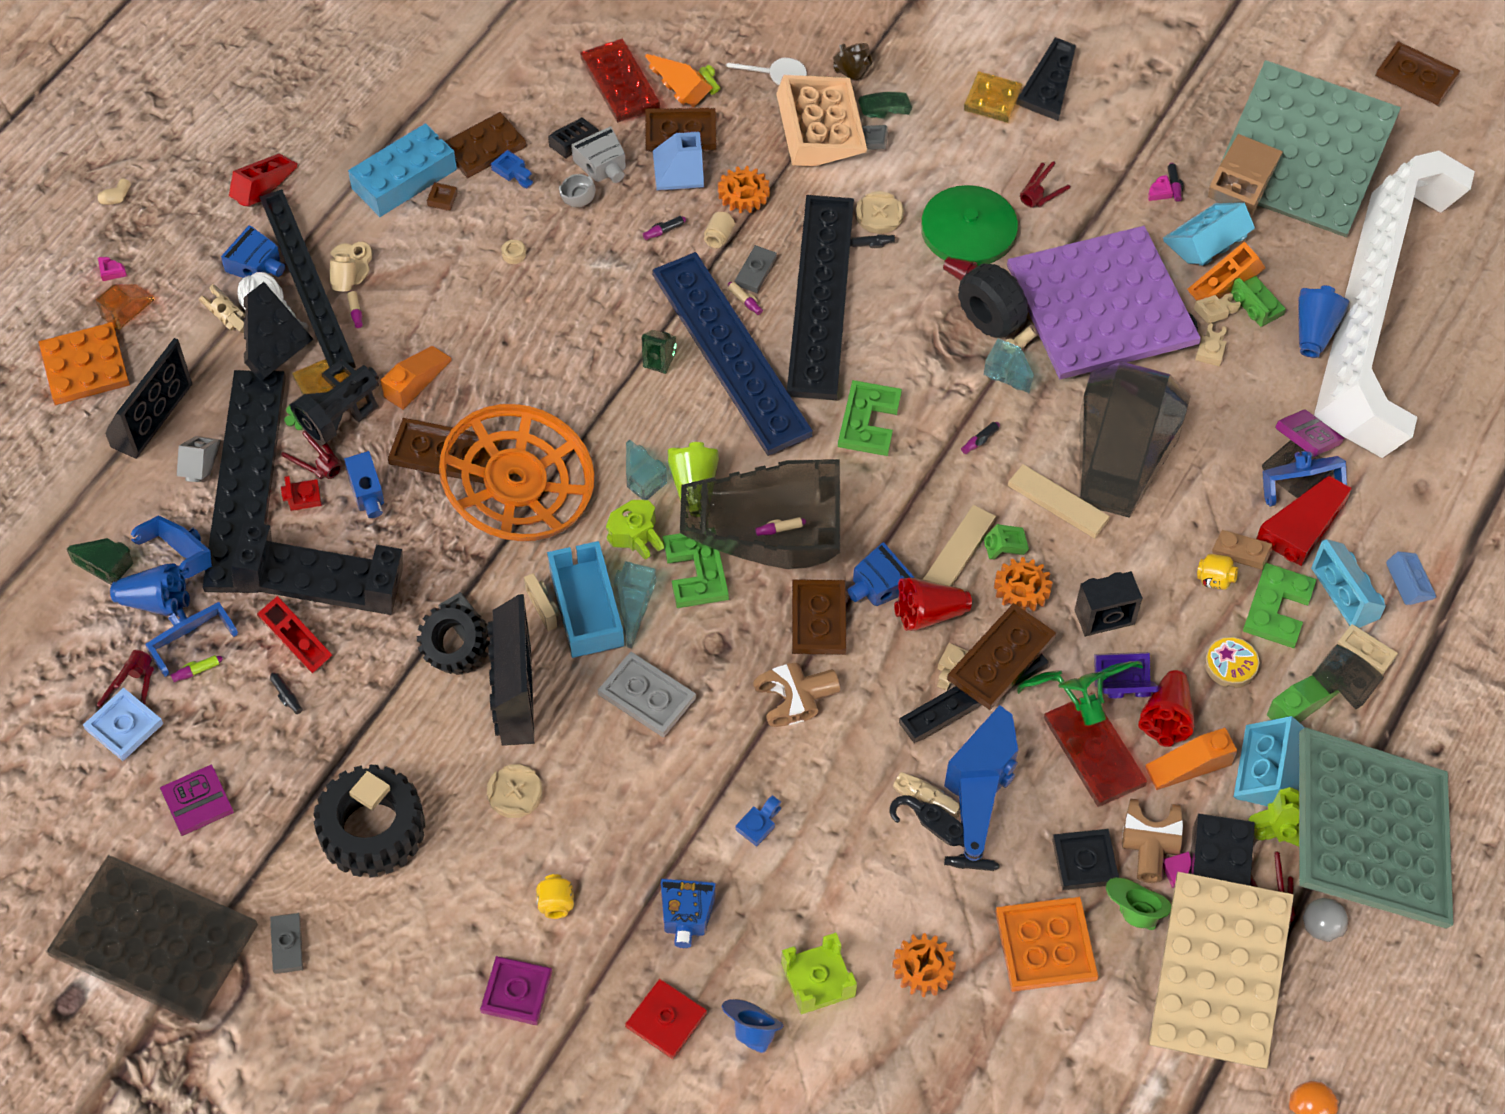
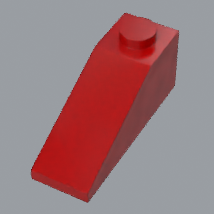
M278 153L234 170L229 197L246 207L261 201L260 196L271 193L297 168L298 163Z
M278 596L257 613V617L311 673H314L332 656L328 649Z

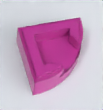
M1168 175L1158 177L1151 185L1148 193L1149 201L1172 198L1173 191Z
M98 257L102 281L127 276L125 268L121 263L111 260L109 257Z
M1189 851L1163 860V869L1172 888L1175 887L1177 872L1189 873L1191 866Z

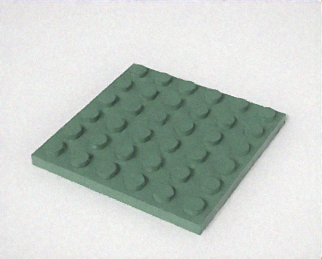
M1265 60L1223 159L1238 134L1283 151L1258 206L1347 238L1401 107Z
M1306 727L1299 731V886L1447 929L1453 926L1448 772Z

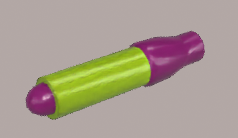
M214 655L199 662H189L177 672L170 674L173 682L191 678L198 673L218 666L223 658Z

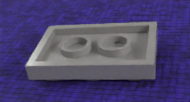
M633 652L626 656L598 689L599 696L663 738L696 699V693Z

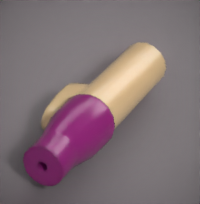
M735 282L728 283V289L749 310L753 311L756 315H760L763 312V309L757 304V299L751 293H746Z
M351 290L347 294L351 318L355 327L361 328L363 326L362 312L358 296L355 291Z
M801 517L784 521L780 519L773 520L761 527L755 528L756 536L773 535L801 528L806 524V520Z

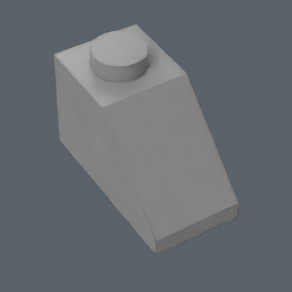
M195 436L179 445L177 476L185 477V480L189 482H200L210 475L221 440Z

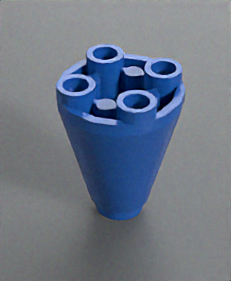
M1323 285L1320 289L1302 288L1300 290L1298 298L1299 347L1301 348L1300 353L1306 357L1317 358L1320 356V353L1326 348L1347 312L1349 300L1335 293V288Z
M175 563L163 564L113 582L110 588L111 599L114 603L169 617L173 613L177 616L178 610L188 607L190 604V595L186 591L185 578L179 574L184 571L179 569V566Z

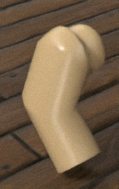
M120 179L116 188L105 189L98 194L99 203L102 205L121 203L131 183L126 179Z
M1029 325L1016 338L1007 339L1003 343V349L1009 355H1016L1038 335V332L1033 326Z

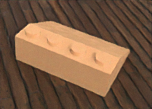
M783 75L777 91V99L792 165L817 166L867 151L850 78Z

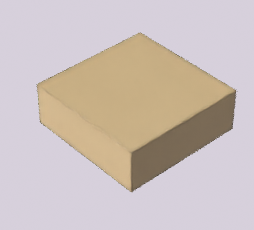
M367 771L349 793L352 798L373 811L391 789L387 783Z

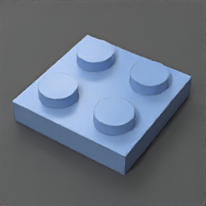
M123 688L86 721L83 726L88 733L124 761L163 725V721Z

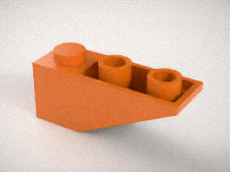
M650 54L645 55L651 63L649 68L658 76L661 75L663 77L661 82L668 89H673L676 92L674 97L683 105L687 103L695 107L713 88L704 76L690 65Z

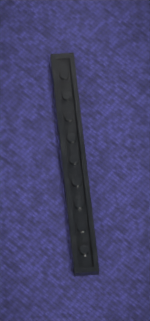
M283 189L260 196L261 203L328 367L343 359L353 369L356 368L354 359Z

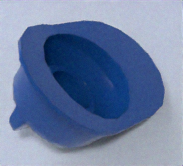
M729 999L722 1004L723 1011L734 1020L737 1040L757 1052H765L768 1045L773 1041L776 1031L784 1027L781 1021L773 1018L763 1009L750 1002Z

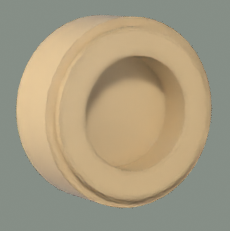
M509 240L502 245V258L505 262L518 264L525 259L526 248L521 241Z

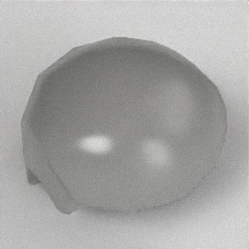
M583 174L569 176L559 186L560 196L565 204L571 207H583L589 204L595 195V185L591 176Z
M1320 898L1311 902L1306 907L1303 915L1306 931L1312 937L1326 942H1330L1340 936L1343 937L1348 926L1345 908L1333 899Z

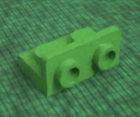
M1257 276L1244 282L1241 278L1234 281L1231 291L1235 302L1241 303L1249 317L1255 320L1260 327L1285 314L1286 308Z

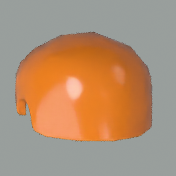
M1309 1081L1297 1085L1290 1093L1289 1108L1295 1114H1337L1338 1100L1332 1089L1324 1083Z

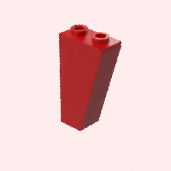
M1331 476L1326 477L1266 520L1260 526L1256 539L1271 543L1273 551L1284 556L1286 560L1302 566L1347 502L1352 488Z

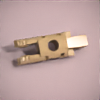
M212 284L209 289L217 298L211 303L207 297L202 295L199 301L230 331L236 328L244 335L243 318L246 314L234 305L215 284Z
M903 772L898 775L893 784V789L901 795H911L920 801L938 805L955 819L959 817L960 805L956 800L954 801L945 795L944 791L922 779Z

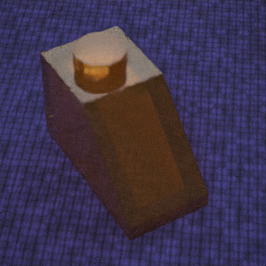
M113 284L95 299L101 318L108 323L113 322L117 330H120L155 300L151 294L137 284Z

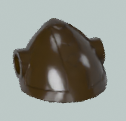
M858 43L847 48L845 44L839 45L840 52L833 56L835 72L842 73L852 80H858L864 74L867 67L873 63L869 52V45L867 43Z

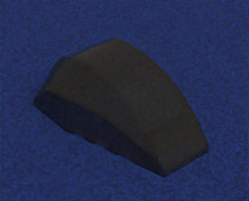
M1122 361L1091 372L1080 410V499L1099 510L1128 518L1131 517L1150 483L1153 482L1157 472L1168 458L1172 448L1177 444L1191 396L1171 374Z
M840 459L786 460L778 462L777 466L766 468L764 465L756 467L755 471L740 474L738 471L730 473L729 477L717 480L713 477L682 484L680 533L696 543L716 551L783 569L809 568L828 562L841 551ZM798 517L806 520V524L801 528L773 535L756 536L755 528L761 527L773 520L780 519L784 521Z

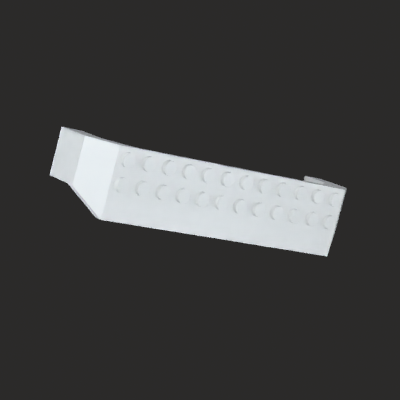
M1441 151L1415 156L1408 163H1403L1395 174L1389 175L1383 184L1371 194L1344 297L1349 300V306L1335 332L1314 413L1315 417L1343 437L1381 458L1413 437L1417 416L1387 400L1372 370L1413 199L1416 198L1442 213L1471 189L1475 172Z

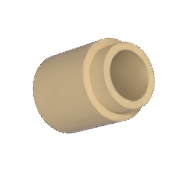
M716 212L713 214L704 232V241L707 245L713 248H720L726 244L735 226V221L730 214L726 212Z
M336 254L335 258L330 259V284H332V289L335 291H351L352 285L355 283V260L351 259L349 254Z

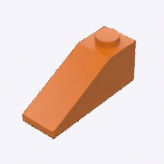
M1244 241L1187 290L1196 301L1214 295L1220 299L1224 295L1231 293L1236 279L1241 278L1244 282L1257 276L1265 269V266Z
M430 346L397 363L380 380L384 398L404 410L452 361V358L434 346Z
M1225 727L1185 743L1146 764L1145 768L1156 790L1231 766L1237 749Z

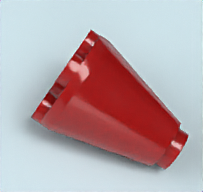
M901 578L898 582L899 601H896L894 604V612L896 617H901L905 631L919 630L964 615L965 612H970L972 598L969 591H964L961 588L918 578Z
M1171 670L1162 678L1158 684V692H1153L1143 707L1138 722L1139 728L1146 735L1157 740L1158 744L1164 747H1170L1174 743L1189 738L1193 734L1195 725L1189 682L1186 674L1179 670Z

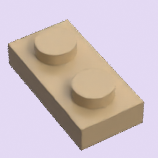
M534 573L525 576L526 592L547 631L557 628L556 617L559 616V611L554 601H548L546 597L548 591L544 582H538Z
M1351 624L1336 645V648L1381 677L1398 654L1353 624Z

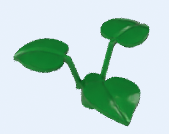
M1140 661L1117 663L1099 672L1085 674L1080 678H1073L1064 681L1060 674H1063L1061 670L1044 672L1021 683L1017 687V692L1019 694L1025 687L1038 685L1046 681H1058L1060 683L1058 687L1066 691L1075 704L1077 711L1081 712L1085 726L1092 725L1106 719L1101 705L1105 703L1103 699V681L1110 675L1119 673L1129 667L1143 669V665ZM1095 680H1097L1098 685L1097 698L1095 693L1088 695L1087 692L1088 687ZM1070 689L1082 691L1083 697L1079 698L1080 702Z

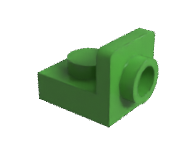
M997 524L984 537V544L989 559L995 560L1001 552L1024 555L1029 550L1022 527Z

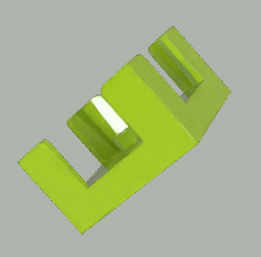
M837 932L824 936L822 946L796 954L795 946L782 950L781 964L801 1015L855 997L857 983L853 973L850 972L848 974L842 959L841 943Z

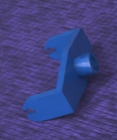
M1301 451L1302 456L1300 452L1295 453L1296 462L1262 471L1266 504L1269 507L1276 505L1275 480L1310 476L1334 469V478L1347 485L1346 461L1339 456L1312 460V453L1309 451Z
M158 515L136 526L131 532V535L136 537L132 538L131 541L137 545L160 536L181 556L187 558L179 566V569L184 571L179 574L184 578H190L212 567L211 552L201 543L200 534L194 528H190L187 531L184 527Z
M220 602L190 617L186 616L183 609L178 610L177 616L173 613L168 618L173 627L145 644L147 651L164 677L169 675V671L156 650L186 635L214 616L219 615L233 637L238 635L236 627Z

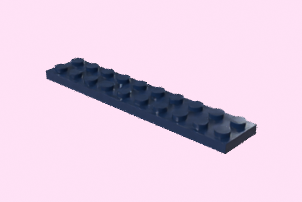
M694 252L652 269L654 279L766 455L769 456L812 437L813 430L698 254Z

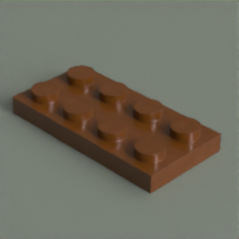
M402 418L388 456V464L440 475L441 451L453 427ZM465 430L457 438L449 454L464 460L470 447L479 440L476 433ZM501 440L493 442L498 450L502 444ZM483 447L474 456L471 463L486 468L491 457ZM447 464V476L462 479L461 470ZM469 473L470 481L484 484L483 477Z
M1013 603L948 673L947 680L988 710H991L1056 638V632Z

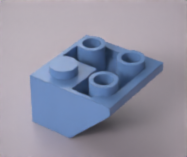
M700 132L676 133L653 150L656 190L704 187Z

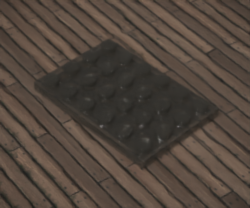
M108 855L46 952L50 957L199 1024L257 928L258 923L255 919Z

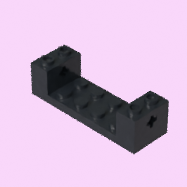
M244 521L231 564L234 588L392 615L403 571V549L376 544L373 559H366L272 542L270 525Z

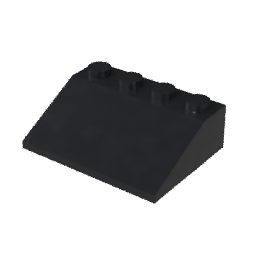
M173 338L107 427L105 434L111 448L137 459L193 385L178 339Z

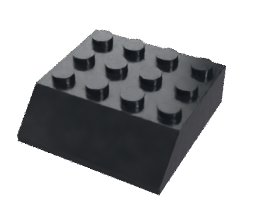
M519 594L493 610V621H488V635L490 637L488 649L489 661H491L489 681L492 694H490V709L492 711L495 736H500L502 746L535 744L531 642L524 594Z

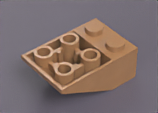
M1238 134L1210 184L1208 197L1221 203H1245L1249 214L1253 215L1283 151Z

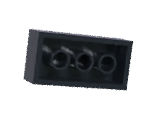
M1198 813L1192 829L1189 874L1250 886L1255 822Z

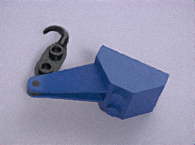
M999 705L948 761L944 787L956 796H959L961 822L938 805L920 801L911 795L898 796L891 802L889 806L891 818L896 823H899L900 818L897 816L896 810L901 805H907L914 810L922 826L950 846L963 847L964 855L969 860H979L984 853L995 795L1002 786L1006 788L1015 777L1013 771L1018 764L1016 761L1018 745L1013 714Z

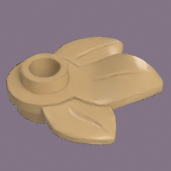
M356 242L353 245L344 243L336 246L330 252L334 258L336 254H349L350 258L355 260V285L361 283L368 275V263L372 258V249L367 243ZM363 250L360 255H356L359 251Z

